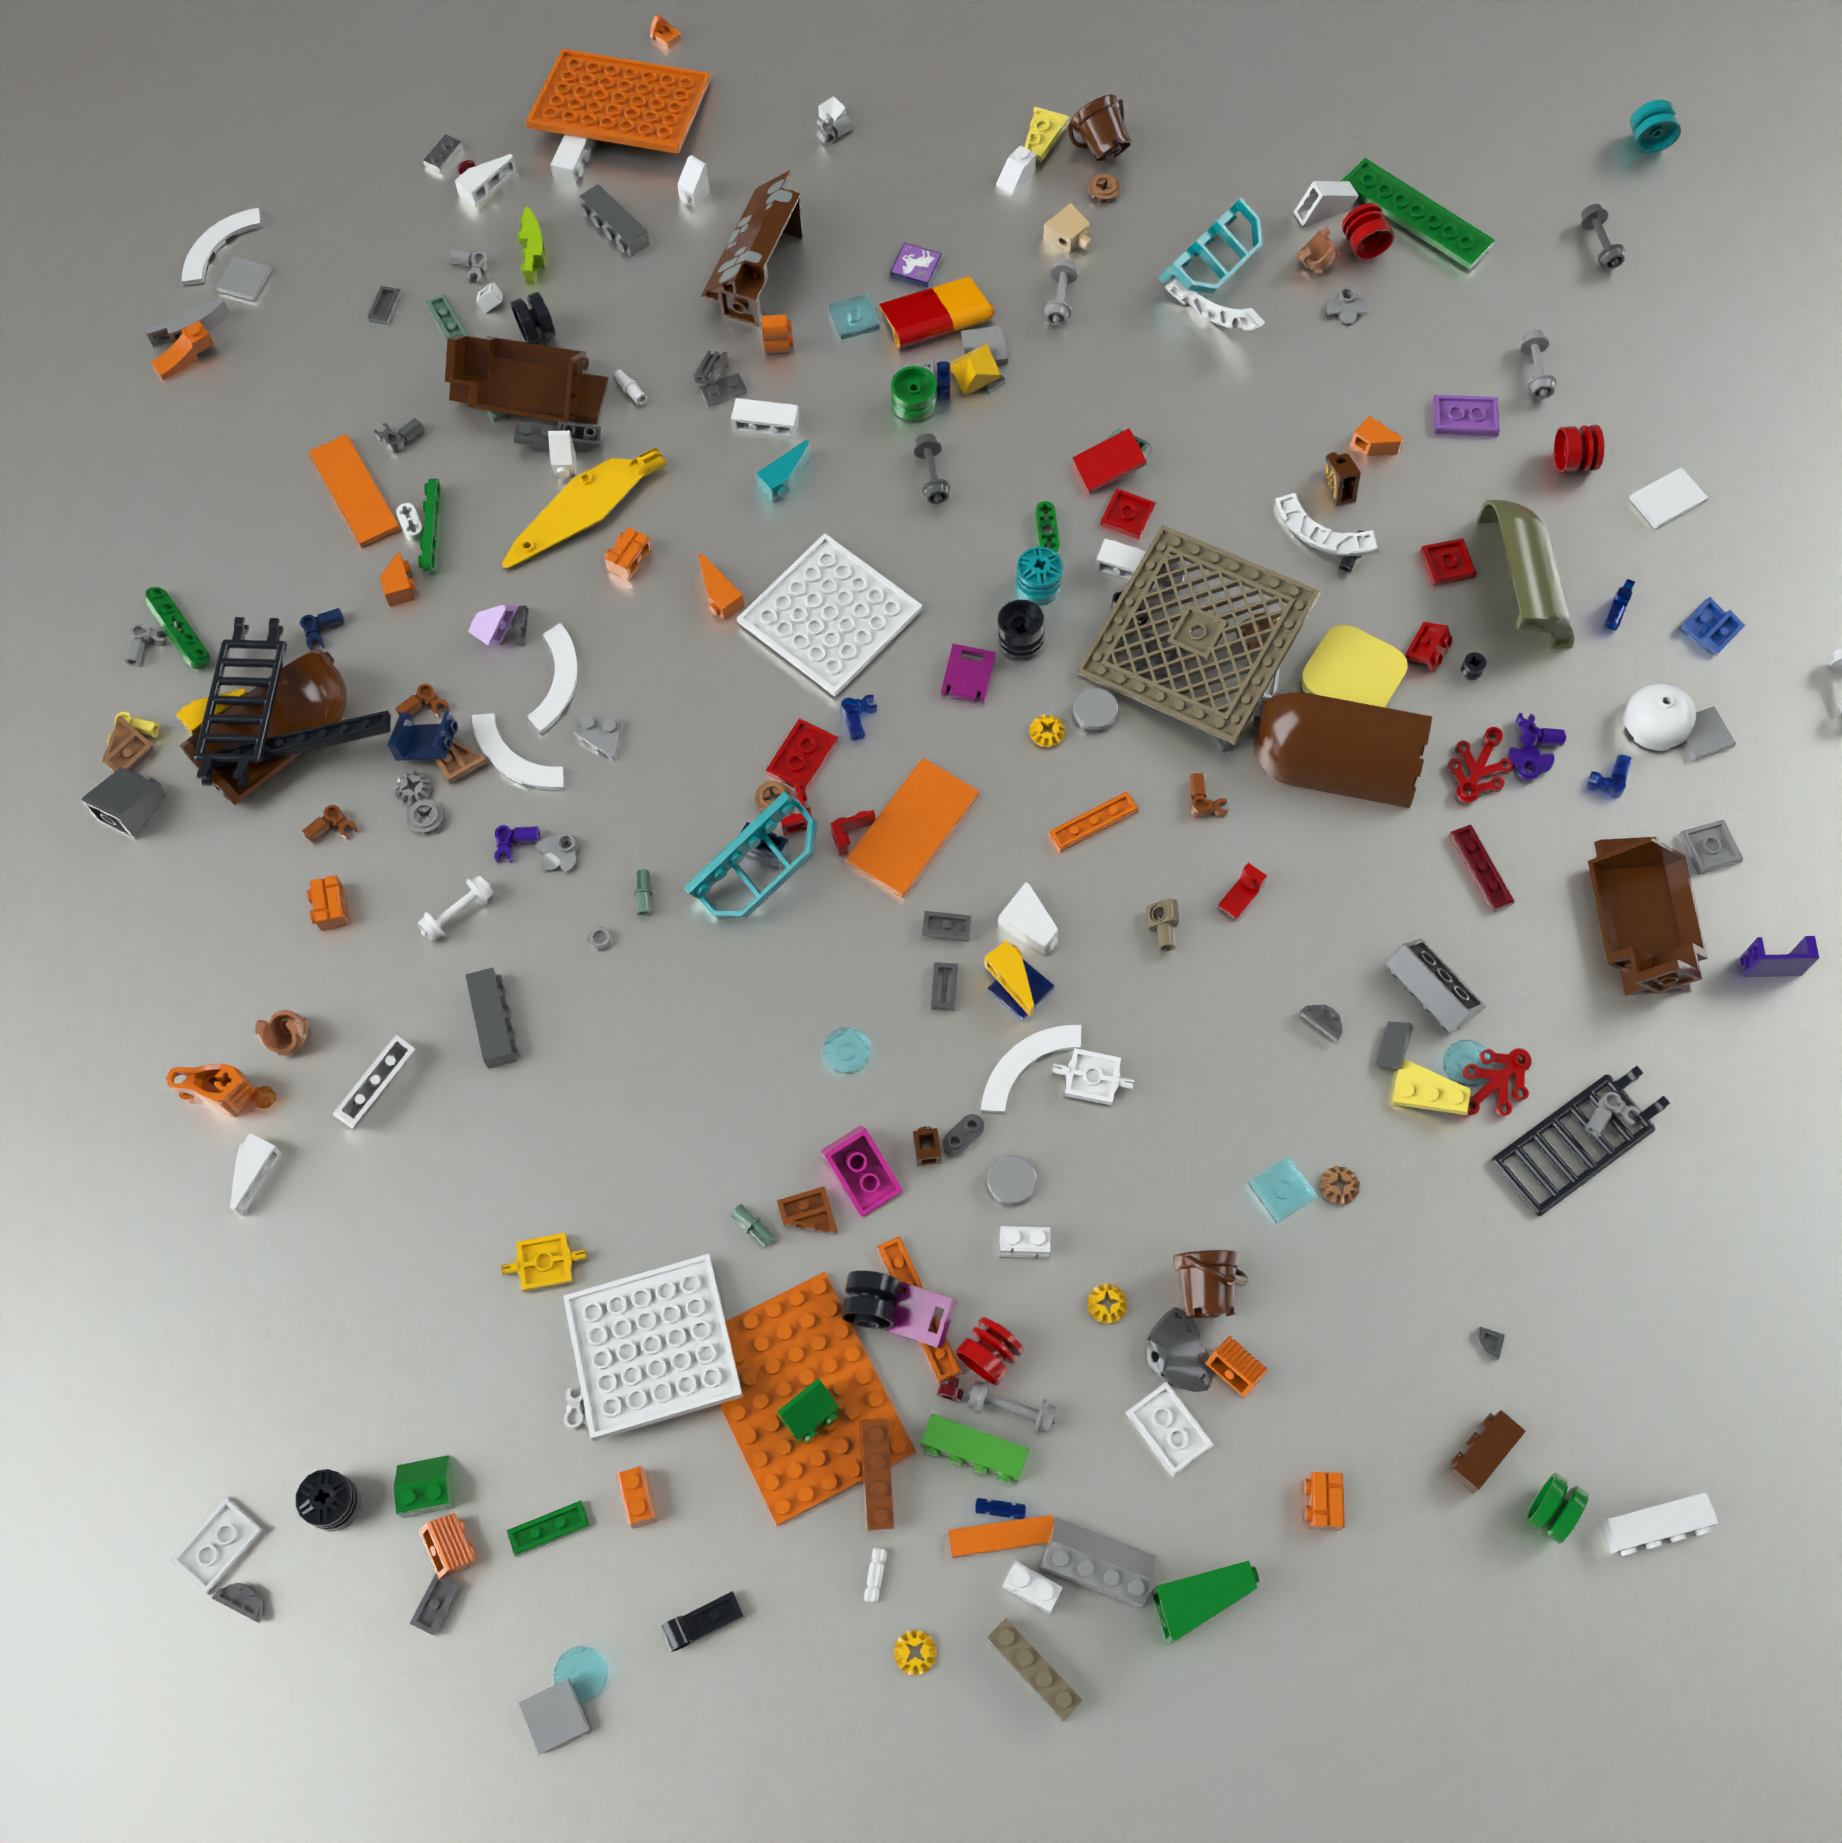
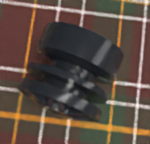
M1029 600L1011 601L1003 606L998 613L999 645L1007 656L1014 659L1031 658L1038 654L1044 646V614L1036 603Z
M330 1469L317 1470L308 1475L301 1482L296 1493V1508L299 1515L307 1523L328 1532L341 1531L350 1526L358 1517L362 1506L361 1493L357 1485L339 1472ZM325 1494L330 1495V1497L326 1498L325 1504L321 1502V1500L325 1499Z

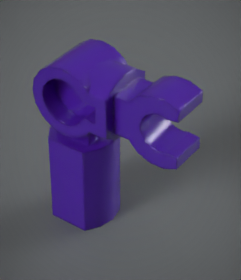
M1522 713L1518 714L1515 722L1520 727V741L1524 745L1534 746L1537 742L1540 745H1564L1566 734L1563 729H1540L1534 723L1535 716L1533 714H1530L1528 719L1523 718Z
M506 825L497 827L494 834L498 849L494 854V858L497 863H500L501 856L506 854L508 862L512 863L513 854L510 848H512L513 841L516 843L539 842V827H515V829H510Z

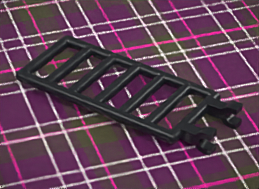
M1635 1066L1617 1081L1611 1075H1604L1492 1158V1164L1535 1215L1542 1216L1655 1131L1656 1127L1650 1119L1663 1111L1670 1102L1662 1096L1644 1111L1636 1105L1623 1089L1638 1080L1639 1076L1643 1074L1638 1066ZM1607 1086L1612 1092L1620 1095L1621 1100L1626 1102L1627 1106H1635L1641 1111L1639 1115L1634 1117L1643 1128L1632 1135L1618 1117L1612 1114L1609 1123L1624 1139V1142L1614 1149L1602 1134L1596 1137L1587 1132L1606 1154L1599 1161L1595 1162L1560 1120L1571 1113L1585 1129L1589 1119L1579 1109V1106L1589 1099L1596 1108L1599 1107L1600 1097L1597 1093ZM1551 1126L1588 1168L1579 1176H1576L1541 1135ZM1532 1140L1568 1180L1569 1183L1560 1190L1554 1186L1523 1149ZM1513 1154L1518 1157L1550 1195L1541 1204L1536 1201L1504 1163Z

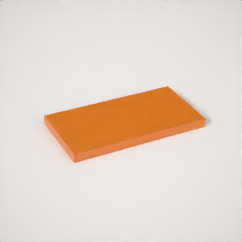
M922 758L845 859L846 864L903 898L978 798L979 791L925 758Z

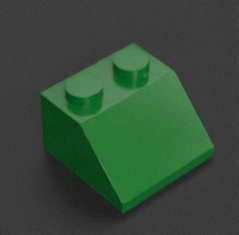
M817 1378L777 1412L781 1422L798 1444L801 1445L804 1441L808 1444L818 1436L817 1431L824 1425L826 1427L832 1425L839 1418L837 1414L840 1413V1408L822 1381Z
M449 1455L397 1465L394 1481L397 1515L407 1518L455 1508Z

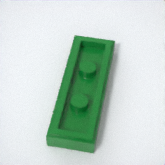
M580 1500L506 1531L514 1556H519L588 1528L590 1523L583 1502Z

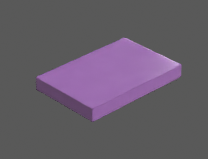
M1434 395L1435 434L1499 435L1498 397Z

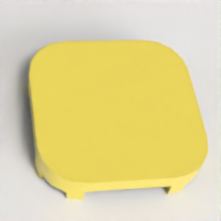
M1338 625L1331 628L1325 634L1305 665L1300 680L1301 687L1305 693L1386 708L1404 679L1408 668L1407 659L1397 648L1356 627Z

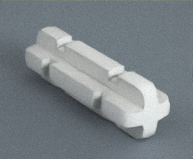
M873 1549L871 1558L873 1563H870L867 1579L868 1589H865L864 1594L865 1601L878 1602L880 1594L878 1588H881L885 1567L883 1562H886L887 1552L884 1549Z

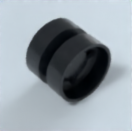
M874 1271L850 1272L847 1277L845 1292L851 1297H847L843 1301L841 1318L848 1323L865 1328L887 1329L893 1327L896 1307L891 1303L898 1300L900 1281L890 1275Z

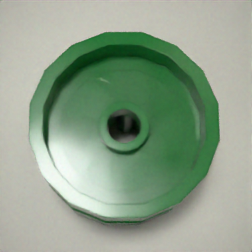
M909 366L897 371L891 381V403L893 411L897 416L904 420L915 422L922 421L933 414L937 406V383L931 371L924 367Z
M1555 1472L1549 1477L1536 1496L1527 1514L1526 1523L1537 1530L1544 1528L1548 1524L1547 1536L1560 1544L1569 1536L1579 1521L1590 1495L1578 1486L1569 1489L1567 1492V1479Z

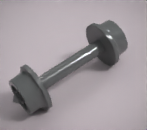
M1592 204L1586 207L1581 213V225L1587 230L1595 229L1604 248L1597 257L1598 262L1607 270L1619 267L1625 261V248L1622 244L1611 245L1602 225L1608 218L1607 210L1603 209L1600 204Z
M927 433L916 438L914 454L916 457L926 460L930 481L922 487V494L929 503L941 504L949 498L950 484L944 479H938L934 456L940 453L942 446L937 441L935 435Z

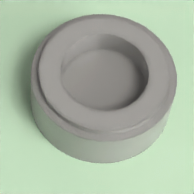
M605 927L592 929L588 936L591 947L596 951L607 950L613 942L611 932Z

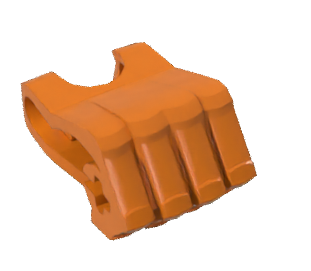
M208 1064L195 1068L175 1067L169 1071L166 1077L167 1085L173 1091L179 1092V1097L185 1102L207 1105L229 1117L238 1116L257 1097L247 1077L235 1066L227 1064ZM176 1076H186L182 1083H174Z

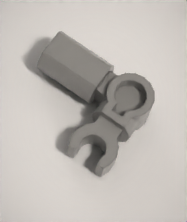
M827 113L825 121L821 118L817 121V124L820 126L817 138L825 146H829L835 141V138H839L852 130L853 122L847 115L834 122L833 117Z
M450 250V264L471 267V270L467 273L468 283H471L472 279L477 277L478 285H481L483 283L482 274L489 267L486 254L482 251L472 254V252Z
M143 624L133 625L130 628V634L133 639L129 642L125 662L130 666H140L146 643L155 642L159 646H165V639L159 638L162 635L168 636L164 629L159 627L154 630L145 627Z
M1608 1092L1599 1099V1107L1596 1108L1585 1130L1593 1136H1601L1612 1114L1614 1116L1618 1115L1626 1126H1632L1635 1121L1629 1118L1628 1113L1637 1116L1641 1111L1635 1106H1627L1626 1102L1621 1100L1620 1095L1617 1093Z

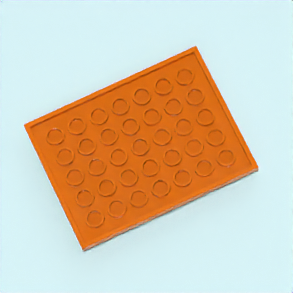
M562 48L526 120V127L539 131L679 154L711 81V73Z
M825 1271L726 1321L743 1397L719 1405L777 1527L862 1483L859 1420L880 1418L888 1420L890 1467L916 1454V1450L852 1324L841 1318L843 1306ZM819 1378L839 1406L840 1413L837 1414L839 1418L829 1427H826V1425L821 1427L817 1431L818 1436L811 1442L806 1444L804 1441L799 1445L781 1422L777 1411Z

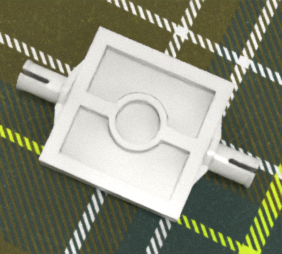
M1074 1048L1072 1060L1068 1066L1054 1063L1052 1073L1066 1076L1067 1085L1064 1096L1112 1106L1114 1093L1118 1087L1132 1090L1134 1085V1079L1120 1077V1057Z

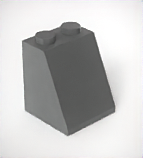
M121 767L87 793L81 801L97 821L135 839L163 801L166 794L161 789L162 785L155 779L150 778L147 780L134 769L129 771Z

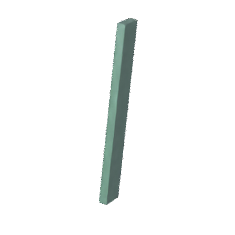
M445 294L426 301L429 311L446 340L458 334L469 336ZM487 410L494 423L513 415Z

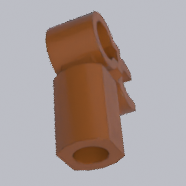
M421 684L417 688L415 696L411 695L395 708L398 715L402 712H409L410 716H412L422 708L423 704H426L428 707H431L433 715L437 718L441 717L437 710L439 707H444L447 711L450 709L448 703L443 699H439V696L429 684Z
M1191 774L1190 790L1193 802L1190 806V813L1197 818L1211 814L1225 817L1228 810H1222L1219 806H1225L1227 799L1219 798L1216 801L1206 799L1205 774Z
M329 805L324 809V816H319L302 830V833L313 843L327 832L331 825L336 829L339 828L341 836L346 840L349 838L345 832L346 829L352 828L355 832L358 829L354 822L347 821V817L337 805Z

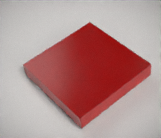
M1116 488L1100 521V526L1140 540L1156 507V502Z
M1463 538L1425 545L1420 549L1433 586L1473 579L1477 575Z

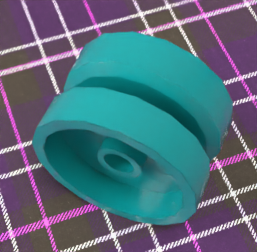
M1654 100L1645 103L1632 114L1630 119L1637 148L1642 152L1655 153L1665 150L1673 145L1681 134V127L1674 105L1667 100Z

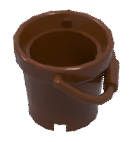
M1112 94L1099 97L1079 109L1067 125L1072 144L1078 148H1089L1097 163L1109 161L1107 156L1113 155L1115 158L1131 146L1132 140L1123 122L1125 118L1123 100H1118L1116 95ZM1073 129L1075 132L1080 133L1085 143H1079L1075 139Z
M1204 1250L1174 1255L1173 1263L1175 1270L1179 1272L1185 1318H1217L1221 1314H1226V1317L1236 1315L1235 1285L1245 1286L1249 1283L1248 1276L1237 1268L1239 1266V1252L1233 1250Z

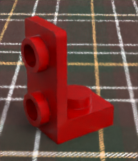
M795 781L796 798L805 807L804 801H807L805 788H800L798 781ZM810 807L805 808L812 816ZM792 813L780 821L783 836L807 831L808 821L801 813Z
M874 810L860 811L854 816L848 818L841 817L830 823L831 834L839 856L848 854L847 845L851 843L847 832L872 825L876 820Z
M1248 862L1242 869L1240 879L1220 901L1218 908L1232 918L1237 919L1262 890L1267 875Z

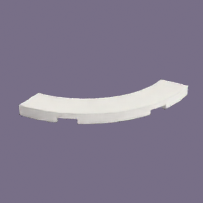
M254 208L238 212L219 221L203 233L190 249L182 270L183 285L204 283L208 260L212 253H216L226 243V239L235 234L240 235L250 230L262 228L260 209Z
M1178 279L1169 282L1165 287L1183 305L1188 303L1196 309V314L1218 325L1231 329L1241 327L1243 330H1254L1261 328L1265 323L1251 307L1247 309H1230L1217 305L1195 291L1187 290Z
M1296 493L1275 498L1278 510L1289 529L1303 542L1313 548L1342 556H1362L1379 552L1374 530L1359 533L1345 532V534L1334 532L1314 522L1302 508Z
M561 623L543 634L554 656V679L545 699L527 716L528 720L541 735L550 729L562 716L561 713L565 710L567 704H570L577 685L578 661L576 651L567 630Z
M494 713L472 715L473 729L478 744L485 757L499 772L520 784L524 783L537 789L565 790L563 766H543L521 758L503 742L498 733Z
M1065 1025L1045 1029L1032 1034L1012 1047L998 1062L988 1079L982 1098L981 1113L1005 1114L1007 1099L1013 1084L1019 1075L1035 1063L1037 1059L1048 1054L1074 1050V1048L1081 1049L1082 1025Z

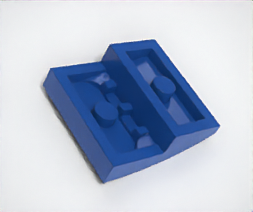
M1709 597L1679 627L1701 646L1718 654L1745 625L1731 610L1724 612Z

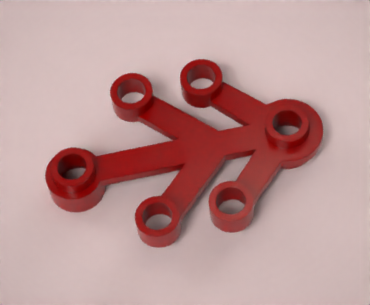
M1490 727L1486 730L1483 736L1485 745L1477 762L1470 751V744L1467 741L1461 740L1457 743L1455 752L1463 757L1471 775L1467 780L1461 769L1462 762L1457 758L1449 760L1447 770L1454 774L1459 784L1456 789V795L1462 802L1472 803L1478 799L1480 793L1490 790L1500 792L1503 789L1505 781L1499 776L1493 777L1491 781L1477 784L1481 777L1498 772L1508 774L1513 767V763L1507 758L1500 760L1498 763L1485 766L1493 747L1498 746L1503 739V732L1499 728ZM1459 746L1465 747L1466 750H1461ZM1451 764H1456L1458 768H1453ZM1502 764H1506L1509 768L1502 767ZM1493 782H1498L1500 786H1495ZM1464 791L1470 792L1471 795L1464 793Z
M1521 1048L1514 1049L1509 1054L1495 1053L1492 1049H1485L1479 1054L1481 1063L1488 1065L1495 1062L1507 1065L1502 1070L1478 1068L1475 1064H1469L1463 1068L1462 1074L1468 1080L1474 1078L1491 1079L1475 1095L1470 1096V1102H1472L1474 1108L1473 1110L1468 1108V1115H1463L1465 1117L1475 1115L1480 1109L1479 1104L1497 1087L1498 1099L1495 1111L1501 1117L1509 1115L1512 1112V1105L1508 1102V1077L1513 1073L1515 1088L1512 1090L1513 1099L1523 1101L1529 1096V1091L1525 1087V1071L1530 1068L1532 1063L1530 1054ZM1485 1053L1490 1055V1061L1485 1059ZM1518 1056H1520L1523 1059V1064H1520L1518 1062ZM1468 1068L1473 1069V1076L1468 1073ZM1518 1090L1523 1092V1097L1518 1096ZM1501 1105L1506 1107V1113L1502 1112Z

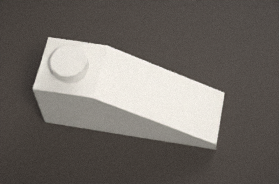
M509 154L467 169L455 180L458 194L474 206H477L517 171L513 156Z
M251 1133L247 1139L241 1142L235 1163L230 1208L240 1216L243 1215L282 1153L275 1145Z

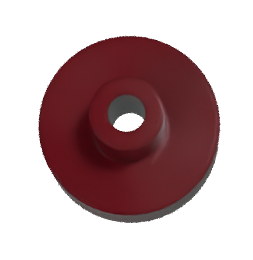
M950 1376L948 1384H939L937 1396L949 1401L961 1402L964 1390L957 1387L959 1379Z

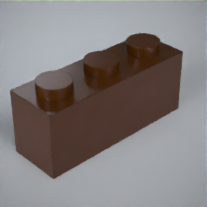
M1502 1410L1498 1411L1495 1415L1490 1412L1481 1423L1484 1426L1483 1430L1479 1434L1474 1432L1465 1444L1469 1446L1464 1453L1459 1451L1450 1461L1453 1467L1448 1473L1473 1494L1483 1486L1526 1432Z

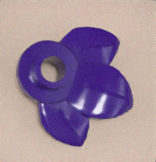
M1536 744L1534 746L1524 745L1521 750L1511 747L1508 754L1509 760L1517 768L1518 775L1526 781H1533L1538 778L1540 773L1549 771L1555 760L1554 754L1541 755Z

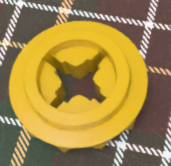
M1043 713L1041 717H1035L1032 724H1030V737L1039 746H1056L1064 739L1065 725H1063L1061 718L1058 719L1053 714L1048 716ZM1043 726H1045L1046 728H1049V727L1051 726V727H1052V729H1051V732H1052V733H1050V732H1048V731L1044 733V732H1043V729H1044Z
M1104 1283L1103 1285L1096 1286L1088 1296L1087 1307L1089 1313L1100 1323L1112 1324L1118 1322L1127 1311L1128 1300L1124 1291L1116 1285ZM1106 1294L1110 1301L1117 1302L1111 1305L1110 1313H1108L1105 1305L1099 1304L1104 1301Z
M920 1630L907 1631L898 1638L894 1647V1658L896 1664L903 1672L910 1675H921L930 1670L935 1663L937 1650L930 1635ZM907 1643L913 1647L920 1646L923 1643L920 1653L924 1661L914 1657L907 1662L910 1655V1650L906 1646Z

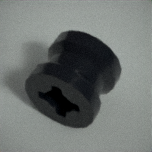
M1477 652L1469 653L1460 668L1462 676L1468 680L1479 679L1487 665L1485 657Z

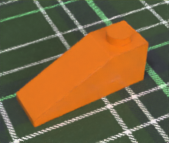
M700 553L698 557L710 603L709 609L715 616L719 615L725 621L744 607L743 594Z

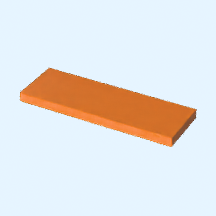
M347 434L308 451L361 548L400 530L398 523Z

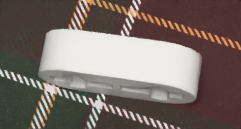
M403 503L399 505L396 513L404 534L409 541H419L420 537H423L424 529L417 511L412 504ZM409 512L411 518L407 519L405 513ZM414 526L416 532L412 533L410 527Z

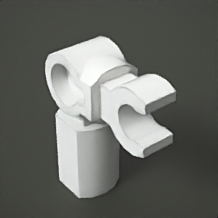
M567 1388L566 1397L569 1405L564 1416L565 1424L574 1431L580 1430L583 1426L589 1428L586 1413H584V1406H582L584 1401L581 1389L579 1397L573 1398L572 1389Z

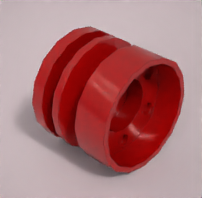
M1374 203L1363 204L1353 209L1343 219L1341 225L1355 257L1360 260L1372 259L1383 254L1393 244L1395 238L1394 232L1386 221L1381 207Z
M1583 425L1579 430L1575 426L1560 427L1557 430L1553 451L1555 465L1560 473L1575 472L1578 468L1582 471L1600 469L1603 463L1605 448L1604 436L1600 426Z
M981 1317L978 1321L980 1328L974 1327L972 1329V1334L978 1342L965 1338L956 1350V1355L978 1376L998 1386L1008 1373L1007 1368L1001 1361L1014 1364L1016 1362L1014 1355L1020 1356L1024 1348L1006 1328L986 1317Z

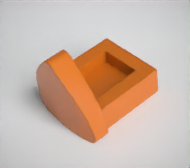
M659 15L654 16L650 37L669 49L682 39L681 33Z

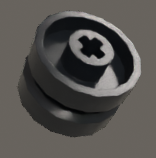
M539 292L528 295V306L521 298L511 301L510 304L515 320L525 342L538 343V331L545 339L556 335L551 315Z

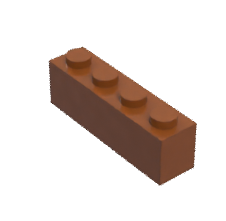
M885 1418L859 1420L865 1528L868 1531L894 1529L888 1420Z

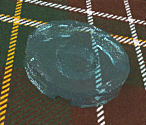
M851 1027L839 1028L826 1038L823 1045V1057L827 1066L834 1072L854 1074L861 1071L867 1065L870 1057V1043L860 1030Z
M1470 1039L1459 1040L1453 1043L1445 1052L1443 1060L1444 1071L1449 1079L1462 1086L1476 1087L1484 1083L1486 1079H1466L1462 1074V1070L1469 1064H1475L1478 1068L1492 1069L1493 1062L1485 1065L1479 1060L1480 1052L1487 1048L1479 1042ZM1485 1053V1059L1490 1061V1055ZM1468 1068V1073L1471 1076L1474 1075L1473 1069Z
M585 1646L573 1647L564 1652L558 1659L559 1661L553 1673L554 1685L570 1678L580 1703L591 1701L606 1686L608 1677L607 1663L602 1655L593 1648Z

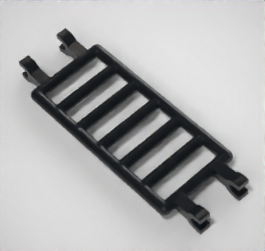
M235 617L232 640L226 639L221 643L194 754V760L202 762L201 768L197 772V778L202 779V786H212L213 769L215 762L238 763L233 779L238 780V787H248L250 765L258 764L262 760L287 650V643L279 641L284 630L283 626H279V618H270L267 641L245 640L249 626L244 625V617ZM230 648L277 650L275 659L228 658ZM225 667L273 668L271 678L223 677ZM221 686L268 687L266 697L218 696ZM216 704L264 706L262 716L214 715ZM212 723L259 725L257 735L209 734ZM207 743L255 744L253 754L205 753Z

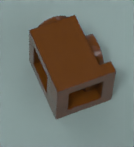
M924 1126L918 1128L917 1131H913L917 1166L940 1164L941 1150L938 1129ZM925 1144L931 1145V1148L923 1149L922 1147Z

